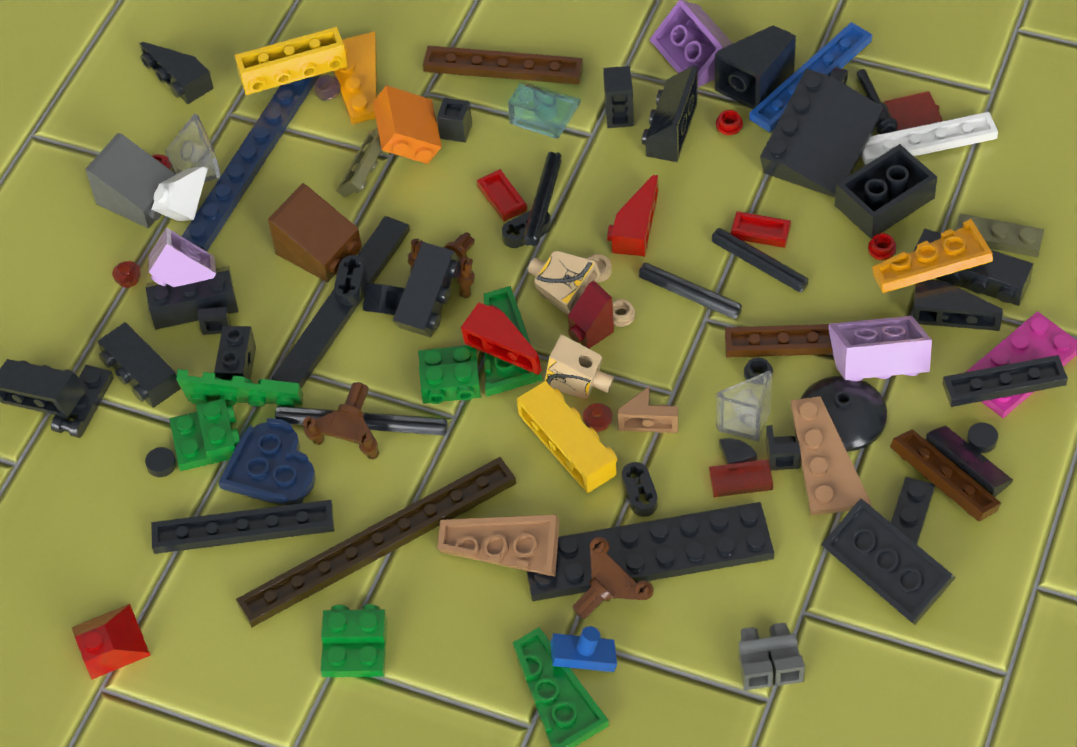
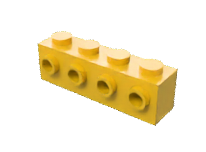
M337 27L234 55L239 78L246 95L348 67L344 44Z
M544 381L517 398L518 415L587 494L617 475V457L614 451L608 446L605 447L600 442L596 431L592 427L588 428L582 422L579 412L574 407L570 408L565 403L562 393L557 388L553 389Z

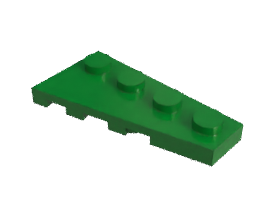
M511 286L484 293V304L496 306L504 312L531 345ZM485 353V392L487 397L542 381L541 373L537 375Z
M540 627L513 642V649L551 747H576L609 727L608 718L573 671L568 667L553 666L551 642Z

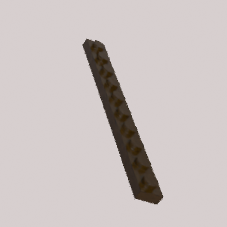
M499 457L236 599L237 605L250 626L254 627L440 526V520L453 519L516 485V477L502 458Z

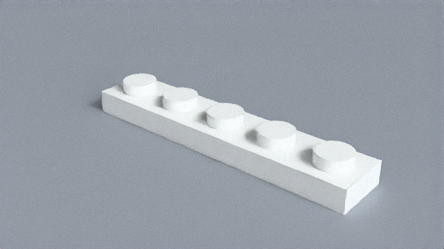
M985 112L871 136L861 156L866 166L899 144L913 156L994 140L997 139L998 130L990 113Z

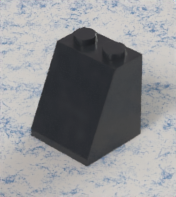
M772 25L718 50L715 53V91L754 109L794 73L796 35Z

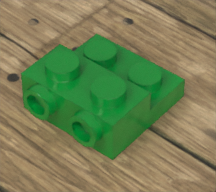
M464 345L418 351L423 404H439L445 401H467L472 398H481L475 348Z
M225 398L197 404V412L169 418L180 471L230 460L238 442H240L238 429H232L231 423L236 422L235 413L232 405H226Z
M367 604L362 607V610H349L345 605H334L331 607V610H323L320 669L322 677H384L388 626L385 609H380L379 606L374 604Z

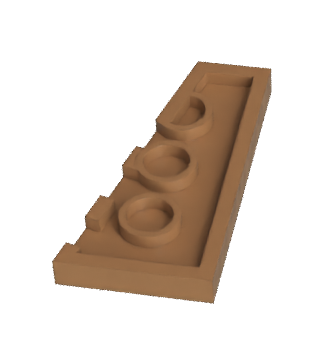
M821 396L791 400L790 407L796 440L800 446V462L810 516L850 511L860 498L871 506L870 499Z
M557 515L440 520L437 548L441 553L555 577L560 519Z

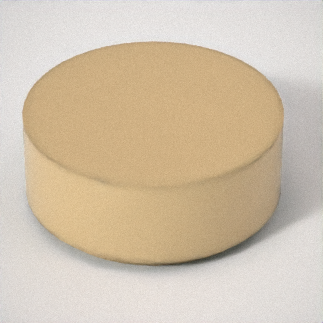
M600 254L591 255L587 258L595 261L601 276L596 283L603 282L611 276L612 268L609 258Z

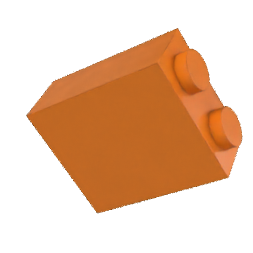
M386 85L373 101L381 150L428 164L442 148L432 99Z

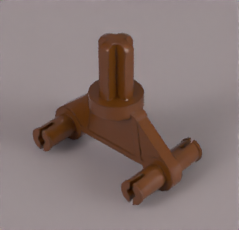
M468 232L461 234L454 242H448L443 247L453 250L460 259L461 267L457 276V282L460 284L459 296H463V298L471 296V285L475 281V274L472 271L473 260L466 256V252L474 245L475 240ZM419 239L411 241V252L408 254V264L411 266L410 273L423 242L422 240L419 241Z
M354 382L345 404H340L338 410H334L332 413L318 419L313 417L311 419L310 416L306 417L303 420L306 437L312 440L314 444L317 443V445L324 442V435L357 443L363 454L367 455L369 459L370 457L371 459H376L379 455L378 443L363 419L364 413L361 411L369 391L368 386L361 382Z
M596 537L590 542L592 580L589 584L591 587L573 605V610L583 619H586L604 600L608 602L612 598L647 600L654 594V587L650 582L640 581L636 583L607 554L610 546L607 539L603 537Z

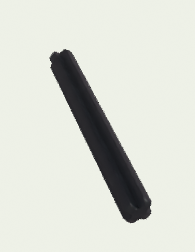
M551 151L547 154L523 236L526 246L531 245L535 247L539 243L562 162V155L559 152L554 153Z

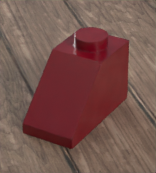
M594 280L588 284L568 315V334L573 341L590 349L614 332L612 297Z

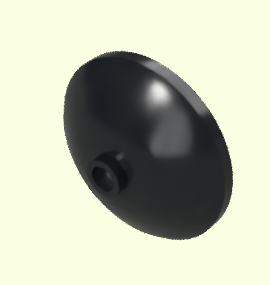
M842 376L823 378L809 386L800 398L821 396L847 452L869 446L879 438L885 428L887 420L885 401L878 390L866 381L853 382L845 380Z

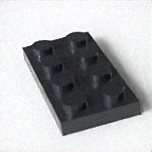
M862 498L821 544L914 625L917 624L956 578Z

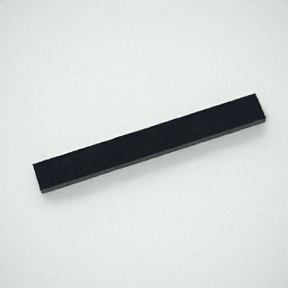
M384 216L357 255L363 259L366 269L365 281L359 301L351 306L341 305L337 302L333 289L272 376V380L299 383L300 387H303L363 300L366 283L374 284L409 233V224ZM352 267L351 271H349V275H352L354 268L357 267ZM348 286L346 293L343 294H348L349 290H352L351 286Z

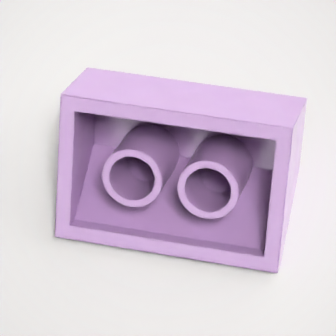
M166 227L149 254V273L152 274L151 279L162 286H166V284L172 287L182 286L214 278L216 275L215 259L212 254Z
M913 316L829 324L828 329L835 365L845 380L857 382L863 380V378L876 377L887 379L892 375L916 376L919 373L930 372L932 339Z

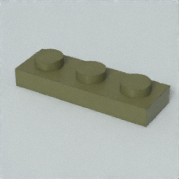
M378 128L368 133L336 190L343 197L354 192L359 193L367 184L365 180L367 175L377 166L378 161L376 159L383 152L381 150Z
M965 214L959 215L956 230L963 227V222L972 219L990 249L1038 258L1044 229Z

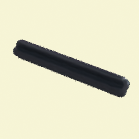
M717 228L712 234L713 243L794 290L803 292L807 288L809 279L806 276L724 229Z
M647 262L643 263L639 269L640 278L730 318L737 319L742 311L741 303Z

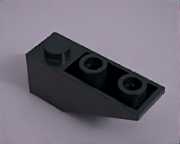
M146 42L140 43L142 51L140 58L145 67L148 69L152 68L160 82H166L177 98L181 97L187 104H190L214 89L210 71L195 56Z

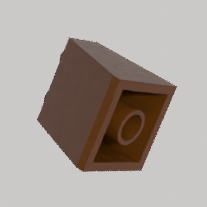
M304 183L268 219L276 255L327 283L337 275L341 260L349 255H357L362 246L359 228Z

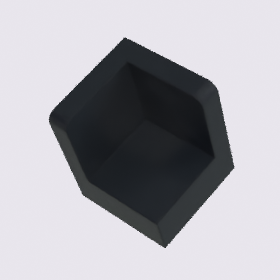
M443 98L437 115L440 139L466 143L472 126L470 101Z
M366 283L363 311L395 315L405 288Z
M766 425L765 441L769 471L799 469L800 446L799 442H796V437H774L773 426Z

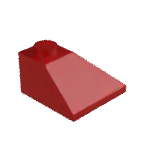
M130 604L72 627L75 640L91 679L151 656Z

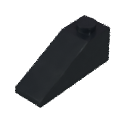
M930 279L915 284L913 317L918 324L1000 331L1003 315L1002 308L946 281Z

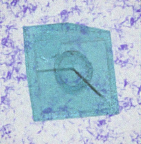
M520 83L508 101L510 124L559 139L581 103V99L533 83Z

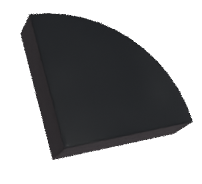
M733 438L719 439V446L728 469L757 461L756 452L747 443Z

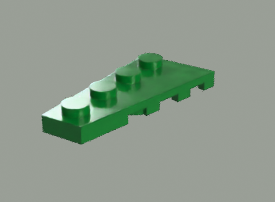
M178 369L176 380L188 401H191L193 404H202L225 398L227 406H234L237 403H248L255 407H262L265 404L289 407L303 405L304 394L299 383L260 379L258 384H254L250 379L242 376H233L229 381L215 377V373L203 372L202 377L188 376V370Z

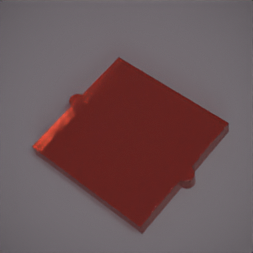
M929 91L884 101L891 117L897 121V131L943 122L939 113V106L935 104Z

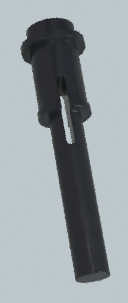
M865 69L859 70L856 75L867 98L884 107V111L876 126L877 132L885 134L897 131V121L891 117L887 105L881 102Z

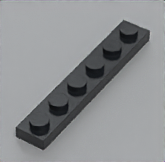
M331 500L151 522L152 549L154 554L335 531Z

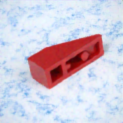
M652 175L616 213L614 225H609L607 241L612 242V253L646 256L659 193L658 175Z
M478 302L461 326L464 343L539 375L542 370L538 353L504 312L496 306H488Z

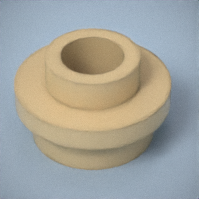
M623 299L612 302L614 326L624 327L630 325L635 319V309L631 303Z

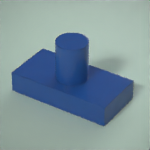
M592 626L583 628L580 636L553 633L550 641L552 664L558 667L614 672L617 666L615 641L613 639L600 638L599 630Z

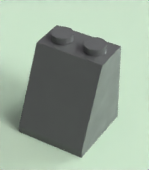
M120 133L115 135L85 169L97 205L146 228H149L162 215L152 210L154 193L158 185L176 175Z

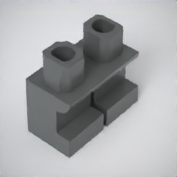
M786 623L773 624L770 626V637L762 639L759 638L757 628L752 627L741 630L738 658L744 691L772 687L773 677L775 686L804 682L805 665L802 655L800 656L796 634L790 633Z

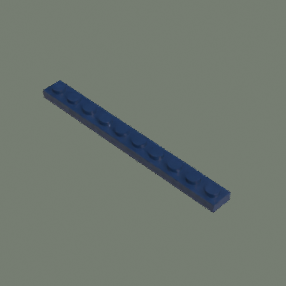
M320 75L279 86L196 213L194 220L188 225L182 235L183 238L208 251Z

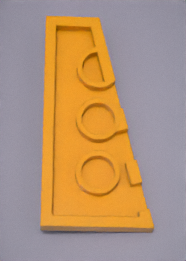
M373 31L342 39L348 67L333 71L351 124L376 118L373 101L377 98L376 34Z
M972 219L963 222L962 228L956 231L949 229L941 233V238L929 243L926 240L918 244L917 249L909 254L902 252L873 266V276L882 293L993 262V255Z

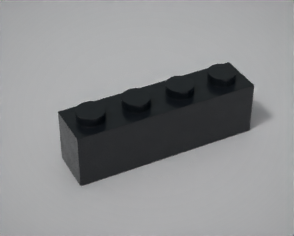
M924 228L917 245L926 240L929 243L941 238V233ZM991 250L993 262L935 279L1019 306L1030 283L1034 263Z

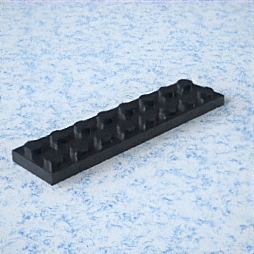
M761 502L561 536L558 537L555 577L530 571L526 572L533 602L584 593L591 587L589 584L592 580L590 542L596 537L607 539L610 546L607 554L636 583L774 559V549Z

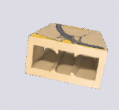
M554 251L547 262L534 258L528 267V272L536 276L534 284L538 293L566 315H569L588 284L593 280L597 282L601 276L595 261L560 251Z
M560 335L549 356L545 381L553 389L557 388L560 392L587 399L593 387L608 393L615 377L600 371L602 362L600 354Z

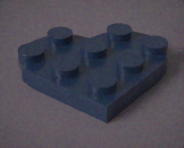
M268 418L266 419L267 422L258 424L254 428H252V425L249 426L241 436L240 442H238L218 482L220 489L273 504L292 505L302 503L304 498L314 488L316 476L313 464L308 460V456L299 451V438L292 425L282 419Z

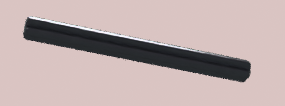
M277 406L275 419H282L290 424L303 425V420L306 417L310 416L311 419L312 417L318 419L332 413L334 410ZM363 412V419L370 430L444 436L448 429V422L445 418Z

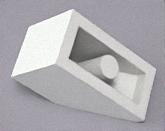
M187 168L161 182L154 193L152 210L176 221L194 220L207 168Z

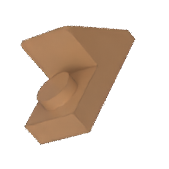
M647 387L618 409L619 431L678 433V406L665 404L658 406L650 405V387Z

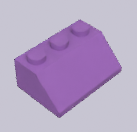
M679 0L649 39L678 73L691 66H697L698 87L715 80V53L733 44L699 5L686 0Z

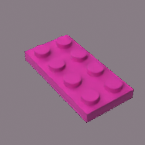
M1037 311L966 372L1059 355L1064 367L1077 355V340ZM1033 392L981 402L1004 418Z

